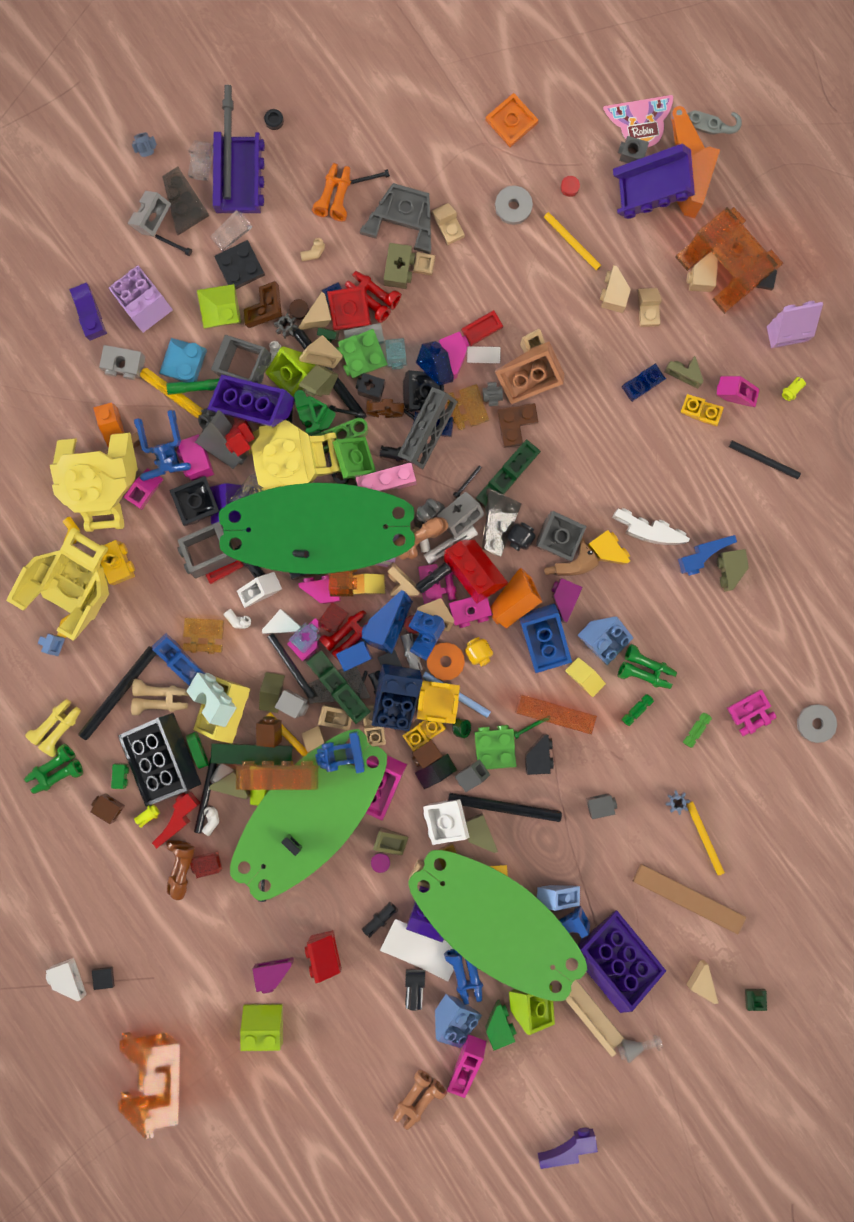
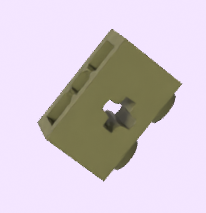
M389 243L384 286L407 289V283H411L412 272L409 271L410 265H414L415 253H412V246ZM399 264H402V265H403V266H401V269H397V267L399 266Z

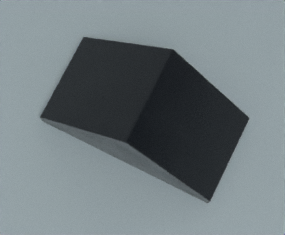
M447 753L424 769L421 768L416 771L415 775L422 787L426 789L443 781L457 771V768Z

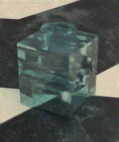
M404 338L385 340L388 368L402 369L403 366H407Z
M304 623L292 635L289 641L302 653H306L321 637L318 634L320 630L312 623L310 625ZM303 633H310L309 641L302 640L304 638Z

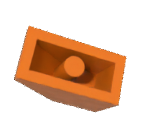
M112 402L93 407L98 427L108 448L112 434L125 433L118 407Z

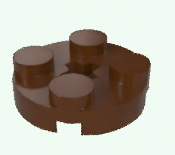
M382 399V402L369 400L366 401V414L379 418V415L385 416V418H399L404 415V403H393V399Z

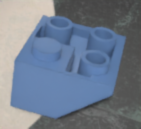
M616 616L590 621L578 634L584 644L606 665L614 660L633 639V636Z
M445 994L435 1010L436 1040L461 1048L465 1044L468 1034L470 1035L472 1030L478 1025L482 1015L469 1005H464L463 1001L457 997Z

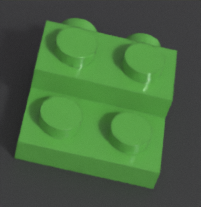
M374 329L338 342L339 347H336V349L342 354V358L344 357L346 365H343L347 376L351 375L352 379L362 376L363 373L367 374L388 365Z
M366 437L337 439L332 442L343 479H356V477L376 472Z
M500 725L495 730H490V727H479L478 731H474L477 760L480 759L486 769L516 767L513 728H509V725Z

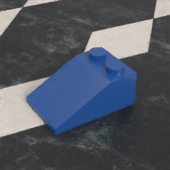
M401 590L369 619L368 624L364 625L362 638L371 647L392 654L413 603L405 591Z
M555 603L531 610L519 619L535 673L572 663L560 615Z

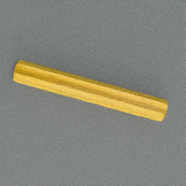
M148 368L141 370L140 377L196 418L202 415L201 410L203 409L183 394L168 395L166 381Z

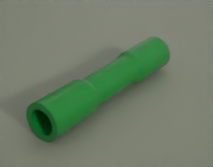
M220 378L196 382L166 383L167 394H182L204 390L214 391Z

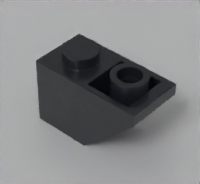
M542 734L525 753L527 775L551 774L550 769H554L553 757H550L549 751L553 749V742L548 734Z

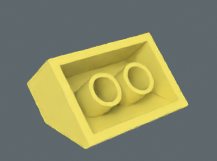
M216 677L218 684L232 698V702L237 708L226 727L210 724L202 714L205 704H201L193 730L213 740L232 744L249 697L250 688Z

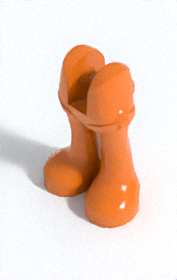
M333 163L325 177L324 191L321 198L314 203L312 212L317 216L327 217L331 195L334 187H337L335 198L330 208V216L336 221L343 222L347 218V211L343 206L347 187L351 183L350 167H344L340 179L336 178L338 164Z

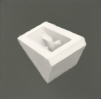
M280 609L262 629V633L301 632L303 628L286 612Z

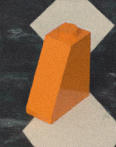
M522 568L515 573L508 585L505 586L490 606L495 623L501 624L505 628H508L542 602L532 577Z

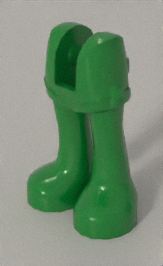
M630 644L625 653V660L654 670V673H649L628 662H623L618 670L617 677L621 679L631 676L651 683L655 688L671 689L673 684L664 679H659V676L663 672L666 675L676 677L677 672L664 662L659 663L645 657L640 653L636 645Z
M67 744L58 747V755L40 767H34L24 778L26 783L35 779L38 780L39 784L30 789L32 794L43 790L48 791L52 785L71 775L77 778L83 775L82 765L79 760L75 759L61 770L48 776V772L76 757L74 751Z

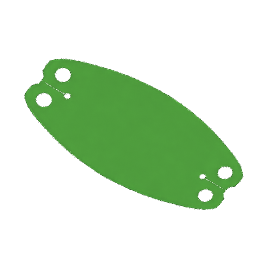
M348 730L325 743L333 742L334 745L346 743L350 738L349 733L358 731L365 766L364 772L356 773L355 766L352 764L340 765L338 770L331 772L321 769L316 762L317 749L322 748V745H320L300 759L272 786L252 814L234 851L230 864V876L238 883H245L250 888V894L255 899L260 901L271 899L314 873L343 846L364 817L382 781L387 765V754L380 747L371 746L367 742V736L361 730ZM345 748L334 750L336 761L347 759ZM376 756L378 758L379 764L376 768L368 767L366 763L368 757ZM288 834L302 846L301 851L296 856L281 843ZM243 861L248 862L251 867L250 871L246 874H242L238 870L239 863ZM262 864L266 865L265 869H261ZM263 879L271 883V888L267 892L261 891L258 887L259 882Z
M444 850L430 851L424 859L425 866L421 871L415 872L410 877L408 884L417 905L444 940L472 965L514 989L546 1000H566L572 991V983L577 979H581L586 973L587 964L578 945L555 915L526 888L494 868L453 852ZM438 858L446 861V867L442 871L434 868V861ZM421 880H426L430 884V889L425 893L420 892L417 888ZM441 881L445 882L444 886L440 885ZM569 958L577 960L578 967L576 970L570 971L566 968V961ZM551 965H555L554 970L550 968ZM554 980L559 981L562 985V989L558 993L551 992L549 988L550 983Z

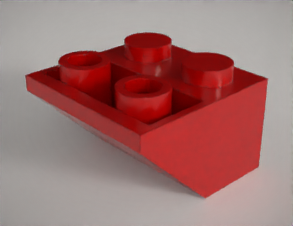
M334 931L311 935L305 947L306 958H310L311 966H309L310 977L314 978L315 984L340 974L342 967Z

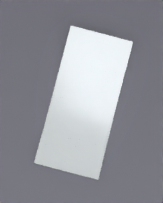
M395 919L380 951L449 981L454 969L445 960L444 953L453 948L446 941L442 943L406 930L407 923Z

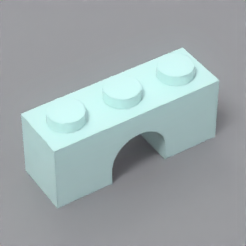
M197 672L187 689V693L194 702L205 704L202 714L210 724L226 727L237 707L232 702V698L224 692V688L218 684L215 676L210 673L202 674Z

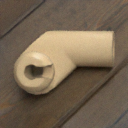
M316 238L313 241L314 245L311 250L300 252L302 261L318 259L325 249V244L321 238Z

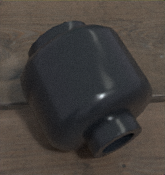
M523 522L514 524L507 536V539L511 542L509 546L517 551H520V549L528 550L536 537L535 529Z

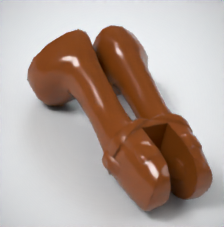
M169 840L166 846L175 855L174 867L167 882V894L174 900H182L185 896L188 884L186 875L195 851V847L190 846L191 843L180 840Z

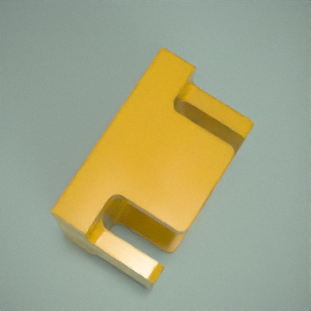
M423 681L419 696L417 719L455 724L460 685Z

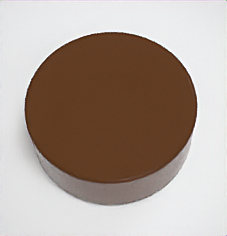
M296 299L290 304V313L292 317L298 320L304 319L309 312L307 303L302 299Z

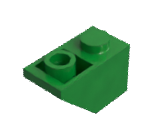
M500 999L495 1002L485 1026L493 1051L514 1043V1035L517 1034L513 1022L510 1024L508 1022L507 1016H510L505 1004H501Z

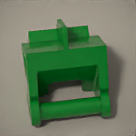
M296 391L294 394L296 408L302 424L306 427V433L309 436L321 433V430L329 428L336 413L328 409V406L311 396L306 397L304 391Z

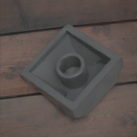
M550 511L538 535L536 547L572 562L587 526L555 511Z

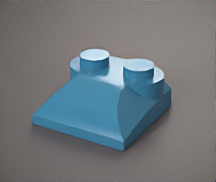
M171 338L159 374L183 382H196L207 349L196 343H188Z

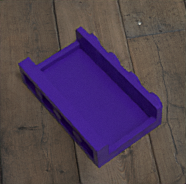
M214 132L213 208L216 213H261V206H264V195L261 194V188H264V176H261V170L265 168L264 158L261 157L262 151H265L264 139H261L259 132H255V137H232L231 199L229 200L223 198L224 137L221 132Z
M684 144L676 145L613 169L614 177L619 179L622 208L617 209V214L626 219L634 218L639 213L652 212L657 207H667L675 201H685L688 197L695 195L691 149Z

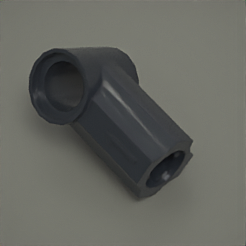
M406 969V1009L412 1011L422 1010L425 970Z

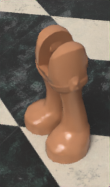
M434 517L425 524H422L419 530L413 532L415 535V545L399 557L402 560L406 558L413 560L417 557L418 550L416 546L420 542L428 538L437 537L448 529L446 519ZM399 537L394 541V544L397 546L404 545L405 537Z
M423 1070L416 1072L414 1086L405 1099L399 1102L393 1116L395 1122H399L405 1114L408 1116L403 1124L406 1130L420 1121L422 1113L434 1098L441 1100L447 1095L444 1086L438 1080H432L431 1076ZM429 1086L419 1102L413 1106V1102L421 1091Z

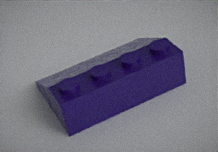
M617 910L577 944L587 964L586 972L620 1013L633 1012L666 972V969Z

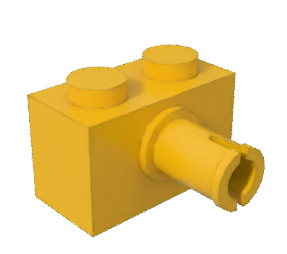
M117 540L105 544L104 546L108 547V551L101 560V566L104 569L108 583L110 585H117L135 577V567L132 561H129L127 558L128 550L125 544Z

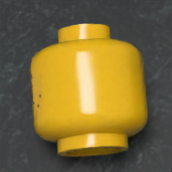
M477 637L466 644L465 653L472 665L479 664L482 667L491 662L489 658L492 657L493 650L486 639Z

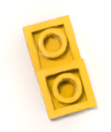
M687 394L681 413L717 427L724 407L708 403L706 399Z
M424 720L402 736L412 751H415L444 731L446 727L441 722Z

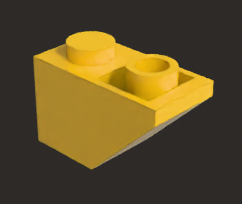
M609 530L588 544L589 548L597 555L599 561L622 565L630 562L628 551L624 547L621 548L619 546L617 536L613 532L610 533Z

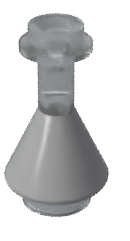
M653 1035L654 1039L645 1042L623 1039L621 1044L618 1045L621 1060H627L630 1063L642 1051L655 1047L660 1051V1048H663L660 1036Z

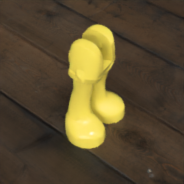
M68 699L52 709L53 712L36 730H29L25 734L31 743L37 745L41 751L51 757L57 754V748L55 747L57 741L70 726L75 724L81 712L78 707H75L68 716L64 714L71 704V701ZM59 720V721H60V724H59V725L55 728V730L42 742V740H43L44 736L46 735V733H47V732L50 730V728Z

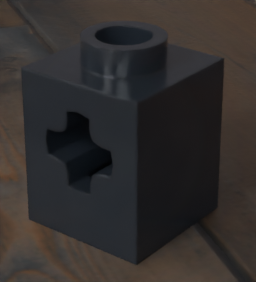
M363 373L362 378H358L355 388L358 389L359 396L380 402L386 382L385 379ZM370 384H373V388H370V390H367V387H366V386H369Z

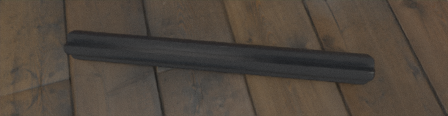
M298 328L293 332L294 337L304 350L312 343L303 330ZM338 377L333 386L334 390L350 411H363Z
M149 646L78 733L83 740L89 739L130 688L134 679L139 677L155 657L156 653L153 651L152 646Z
M450 793L448 801L460 799L461 805L465 807L561 822L562 812L454 793Z

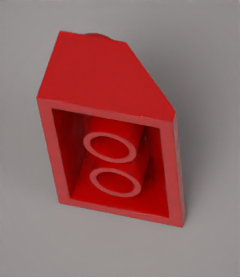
M461 540L445 550V563L451 568L454 575L477 604L508 585L507 580L476 540Z

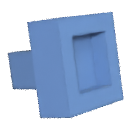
M49 633L46 638L40 636L38 644L43 646L41 652L59 656L65 638Z

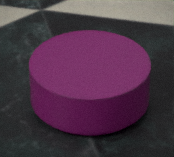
M382 852L376 853L371 860L372 869L378 873L387 871L390 867L389 856Z

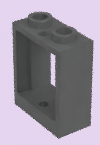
M225 335L211 370L218 376L222 374L261 384L264 379L265 369L270 364L272 354L265 347ZM237 348L259 355L249 379L228 372Z
M220 522L178 539L180 546L177 547L178 552L182 558L184 557L186 562L184 568L187 574H191L195 579L237 561L223 553L194 566L188 547L216 534L220 542V537L226 531L223 530ZM229 541V546L231 549H233L232 544Z

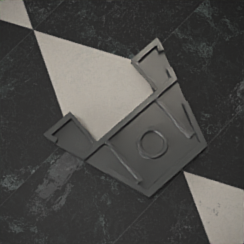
M393 183L379 202L376 210L369 216L366 224L360 229V234L377 239L381 222H390L418 230L419 233L414 250L431 254L429 193Z

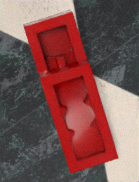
M234 417V425L230 432L225 435L227 440L225 445L231 453L235 452L237 456H240L251 449L249 442L254 440L255 436L246 420Z
M183 792L175 798L177 802L172 805L174 812L168 825L152 842L156 849L191 822L186 815L200 804V801L192 792L187 794Z

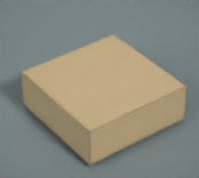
M417 252L413 272L432 276L435 255Z

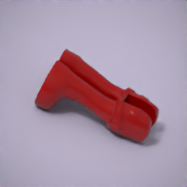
M355 271L352 276L360 284L356 286L352 282L347 281L345 287L348 289L365 286L366 291H370L383 301L387 306L381 305L367 294L368 306L375 312V319L382 323L390 315V309L394 310L402 294L396 290L388 293L377 286L371 280V277Z
M362 610L354 616H350L348 621L331 636L322 635L318 640L331 652L349 632L354 630L355 633L331 652L338 660L337 653L354 646L362 639L363 627L361 628L358 622L367 613Z

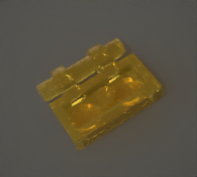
M477 384L460 389V398H455L453 392L448 393L458 401L452 412L454 415L453 421L454 424H457L458 430L466 428L464 421L469 420L471 427L489 421ZM463 404L466 414L460 413L459 405Z
M185 618L183 637H190L191 643H184L183 650L190 651L191 653H197L198 651L208 652V654L222 653L223 646L215 645V639H223L224 620ZM198 638H208V644H198Z

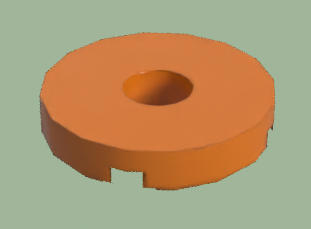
M448 642L439 643L434 646L427 659V667L430 673L440 680H452L458 677L463 671L465 664L461 649L455 644ZM443 656L450 657V666L443 667L440 664V659Z

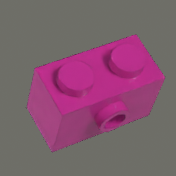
M199 434L181 440L180 446H178L179 449H177L179 459L183 460L184 463L188 462L191 464L190 470L183 472L185 477H189L192 481L204 476L215 475L207 450L195 443Z
M472 597L449 603L454 626L459 625V628L471 626L470 622L475 620L478 623L489 621L488 617L492 616L488 598L478 604Z

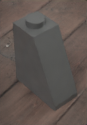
M218 410L195 443L234 469L238 463L242 465L248 456L245 453L237 456L235 452L231 453L226 447L225 443L227 440L225 435L230 432L233 426L224 414Z

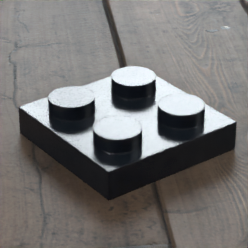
M248 240L214 256L227 284H235V289L265 276Z

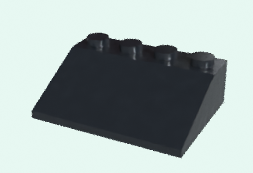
M174 713L156 718L118 735L146 807L201 785Z

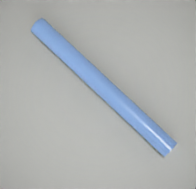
M425 672L422 677L426 681L444 683L428 672ZM459 692L460 702L486 718L489 716L491 711Z

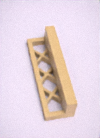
M575 980L571 985L572 991L566 998V1001L611 1057L617 1054L614 1048L622 1042L624 1037L580 983Z

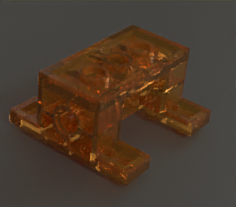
M726 207L702 227L696 233L692 242L675 257L688 271L712 252L730 272L733 278L729 285L712 299L724 314L756 288L760 282L783 265V262L772 249L767 252L743 225L746 220L735 207L732 209Z
M130 1032L122 1033V1040L119 1042L120 1052L129 1059L130 1063L136 1064L138 1068V1091H143V1096L134 1097L129 1091L121 1092L118 1110L145 1139L153 1138L154 1129L178 1124L180 1043L168 1033L135 1037Z

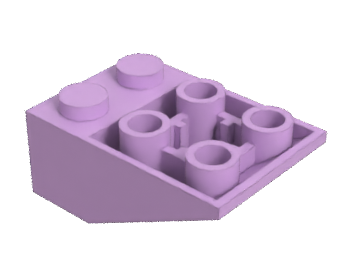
M139 266L131 269L109 287L110 291L143 333L173 311Z
M809 301L804 303L803 306L788 305L784 307L767 326L771 348L807 342L813 338L823 303Z

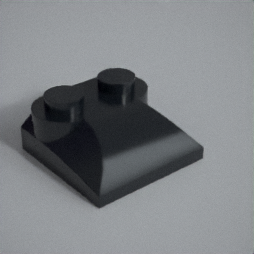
M408 370L403 380V402L406 410L410 412L420 411L432 387L444 391V373Z
M206 476L170 490L183 526L196 524L200 520L220 512Z

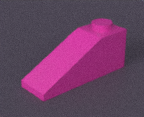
M468 1034L450 1079L447 1092L463 1098L466 1097L484 1059L487 1041Z

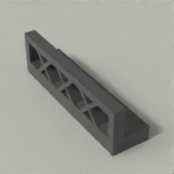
M432 387L397 456L411 462L420 469H424L458 401L448 393ZM447 401H449L450 403L447 409L445 410V405ZM440 418V423L436 427V422ZM429 436H431V440L429 444H427V440ZM422 453V458L420 462H418L417 460L420 454Z

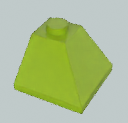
M235 284L197 290L204 329L241 323Z
M282 346L265 374L280 389L286 390L294 398L296 391L304 389L299 386L300 382L316 364L299 361L303 352Z
M517 989L509 991L510 1011L526 1034L531 1035L555 1025L553 1001L542 999Z

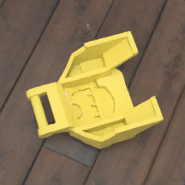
M284 420L274 427L267 425L259 426V429L253 432L255 439L249 442L251 447L249 454L253 455L257 481L263 487L257 490L256 493L287 485L313 483L317 476L341 472L332 443L337 439L336 433L309 436L289 421ZM324 442H328L331 467H327L323 448Z
M130 432L112 434L110 436L108 455L101 451L74 454L77 438L57 440L54 461L50 465L54 482L52 485L54 495L74 513L80 512L84 518V530L86 532L105 528L123 529L124 519L119 502L135 482L136 471L138 470ZM113 514L115 518L110 521L93 522L92 516Z
M72 528L59 551L36 556L22 568L6 601L21 610H25L41 592L43 598L70 613L56 631L74 641L91 620L95 619L102 604L105 603L109 595L104 569L100 566L103 556L108 551V547L97 544L80 534L78 529ZM74 540L96 552L94 557L73 546Z

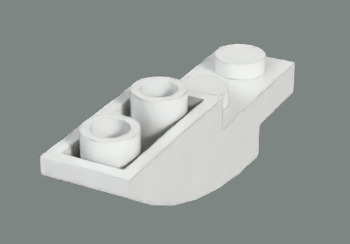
M618 508L612 517L628 526L626 534L645 542L661 545L685 544L690 540L684 531L670 528V524L663 520H655L650 526L647 520L641 517L635 518L632 516V512L625 508Z

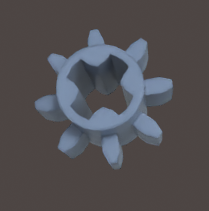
M147 132L134 136L135 140L132 147L135 153L139 152L141 157L150 156L154 153L153 149L157 145L154 136L149 137Z
M675 790L674 795H667L670 798V802L665 804L672 806L670 809L671 813L676 810L681 815V810L685 809L688 811L686 803H689L690 800L684 799L685 792L679 795L677 790ZM681 798L682 805H676L675 807L673 800Z

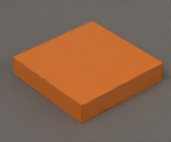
M515 93L511 94L489 113L485 119L509 147L521 139L539 121Z

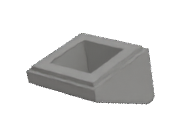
M219 764L210 782L215 783L234 770L224 764Z

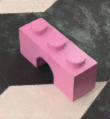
M407 463L356 477V482L360 487L383 492L393 488L402 489L416 485V478L412 464Z

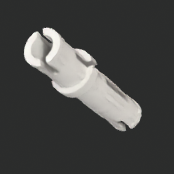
M472 525L456 539L452 537L423 555L430 565L444 556L447 548L461 540H470L477 536L478 533Z

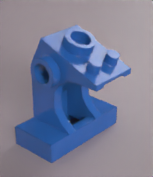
M417 610L408 626L419 632L410 652L427 660L441 636L445 624L440 616H432Z
M358 731L349 733L351 741L349 743L334 745L333 742L322 744V748L317 749L318 754H316L318 766L321 769H326L327 772L338 770L340 765L355 763L356 773L364 772L365 766ZM345 748L347 759L336 761L334 750Z
M581 906L575 908L574 912L558 919L568 933H579L581 938L589 935L590 921Z

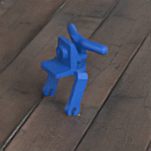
M175 410L167 411L174 441L151 448L148 447L142 419H134L141 448L145 453H155L156 460L154 463L158 467L157 469L142 473L140 475L142 481L165 475L166 471L173 473L190 470L191 464L188 462L179 463L174 449L180 446L181 443Z

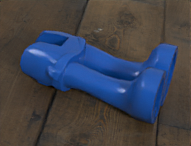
M455 949L447 950L444 953V957L453 966L458 984L457 992L460 994L464 1005L469 1004L467 989L474 988L477 1002H481L483 983L479 979L477 967L465 959L470 980H466L462 956Z

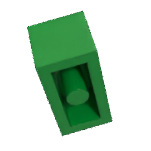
M113 764L111 789H125L128 786V764Z

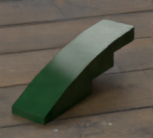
M526 439L475 500L489 512L541 451Z
M321 649L306 660L308 666L355 724L371 713Z
M211 743L210 763L292 766V746H276L273 748L251 744Z

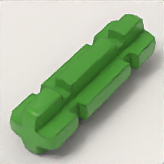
M707 713L700 715V720L696 721L688 733L690 735L684 739L683 743L688 747L692 748L695 745V740L700 738L706 729V724H709L712 720V717Z

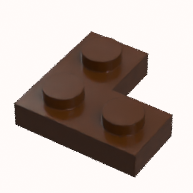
M276 281L260 286V303L244 309L245 325L248 328L282 317L279 285Z
M535 403L498 409L504 448L522 445L523 440L520 426L539 422Z

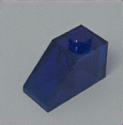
M437 341L422 344L416 364L438 385L453 382L454 378L448 352Z

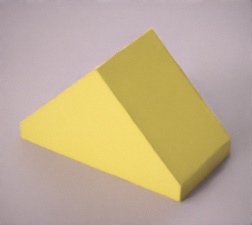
M384 574L346 576L347 595L385 594Z
M579 657L565 670L592 698L606 684L596 671Z

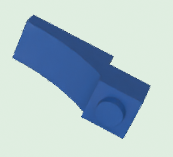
M733 535L695 546L696 554L678 559L682 574L688 572V576L700 573L699 569L704 568V563L710 556L726 546L737 543L736 536Z
M167 633L152 645L153 651L189 686L197 672L206 674Z

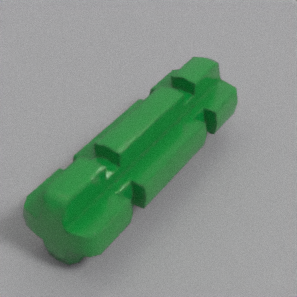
M646 694L641 699L642 701H639L629 711V714L622 718L625 725L630 726L634 719H637L647 709V706L654 702L650 695Z

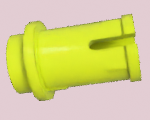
M796 377L788 388L783 389L782 397L787 401L794 400L797 393L806 386L804 379Z
M154 804L147 806L148 809L134 817L136 824H139L140 828L152 819L158 818L160 811Z

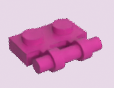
M437 564L419 566L420 581L429 575L428 572L436 570L438 568ZM453 572L445 576V588H441L439 581L438 585L434 584L422 593L424 605L439 598L442 599V594H448L449 601L456 600L455 592L457 590L453 583Z
M761 689L727 707L736 725L744 723L745 727L739 730L742 736L755 733L756 729L763 725L771 724V721L777 718L774 712L769 714L765 712L771 705ZM759 714L760 719L752 723L750 718Z

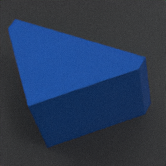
M365 641L336 654L344 672L373 659Z

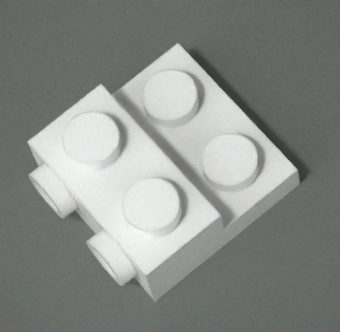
M460 799L430 803L423 807V814L427 821L428 835L432 845L470 838Z

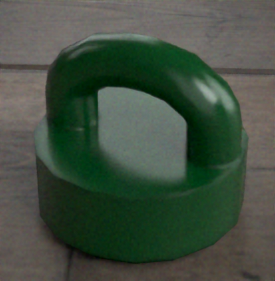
M456 718L455 724H452L453 734L459 738H467L471 732L470 721Z

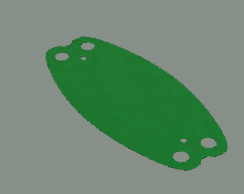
M304 483L276 487L235 500L220 510L219 522L223 526V530H231L224 531V534L220 537V550L227 556L241 562L282 572L327 574L356 570L393 559L406 553L415 545V535L410 530V522L414 519V507L399 497L354 485ZM395 507H402L404 509L405 515L403 518H394L392 512ZM236 510L241 514L239 522L232 523L229 520L228 516L231 511ZM384 524H387L388 526H403V527H388L387 529H384V528H383V525H384ZM246 528H251V532H247ZM396 534L404 535L406 539L404 545H395L393 537ZM236 537L241 540L242 545L240 549L233 550L230 548L229 541L232 538ZM294 550H308L309 557L298 558L293 556L292 552Z

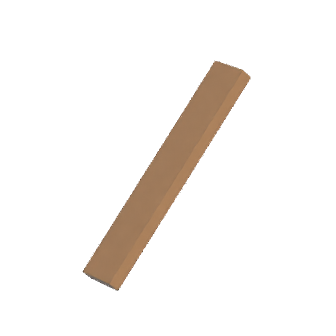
M640 864L632 880L737 935L747 918L643 864Z

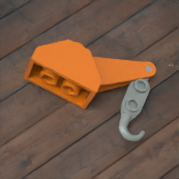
M677 106L673 109L671 120L675 146L684 144L691 149L695 195L688 197L685 201H676L684 216L695 219L701 209L720 149L710 146L705 148L696 130L708 134L736 133L742 126L741 117L737 113H731L736 119V125L728 126L718 117L696 110L687 113L682 106Z

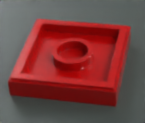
M365 286L327 292L333 330L371 325Z

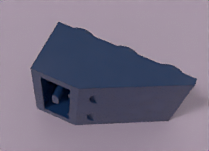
M382 664L377 685L372 726L404 731L410 730L423 682L420 670Z

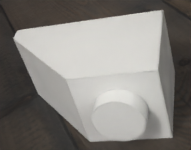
M275 572L255 578L237 590V593L244 608L272 596L282 588Z
M74 958L53 965L46 970V980L51 985L52 990L75 1001H79L87 995Z

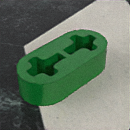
M195 731L186 735L187 743L198 769L209 766L208 758L198 733Z

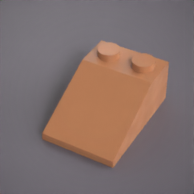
M550 341L528 350L495 371L511 404L562 385L565 375Z

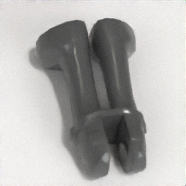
M427 499L426 503L417 509L414 517L415 527L421 528L422 524H425L431 518L437 517L445 509V506L434 499Z

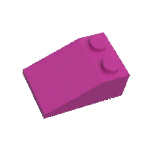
M387 755V765L382 781L366 814L383 821L407 764ZM370 756L367 758L366 763L368 767L376 768L379 760L376 756Z

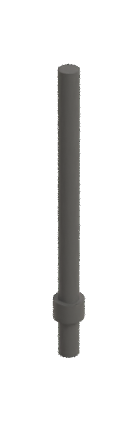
M225 85L224 99L222 100V109L224 110L223 198L229 200L231 199V143L234 101L232 100V86Z

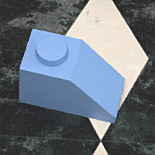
M548 885L537 887V899L549 910L554 911L580 906V886Z

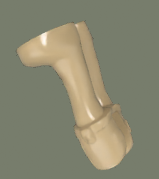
M134 679L133 696H165L166 700L133 698L131 704L132 715H140L147 709H165L174 712L175 710L187 709L188 703H173V695H188L186 689L177 688L175 685L170 687H152L145 685L140 679Z

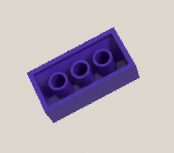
M221 374L207 409L212 412L220 410L224 415L274 427L289 417L295 399L284 389Z

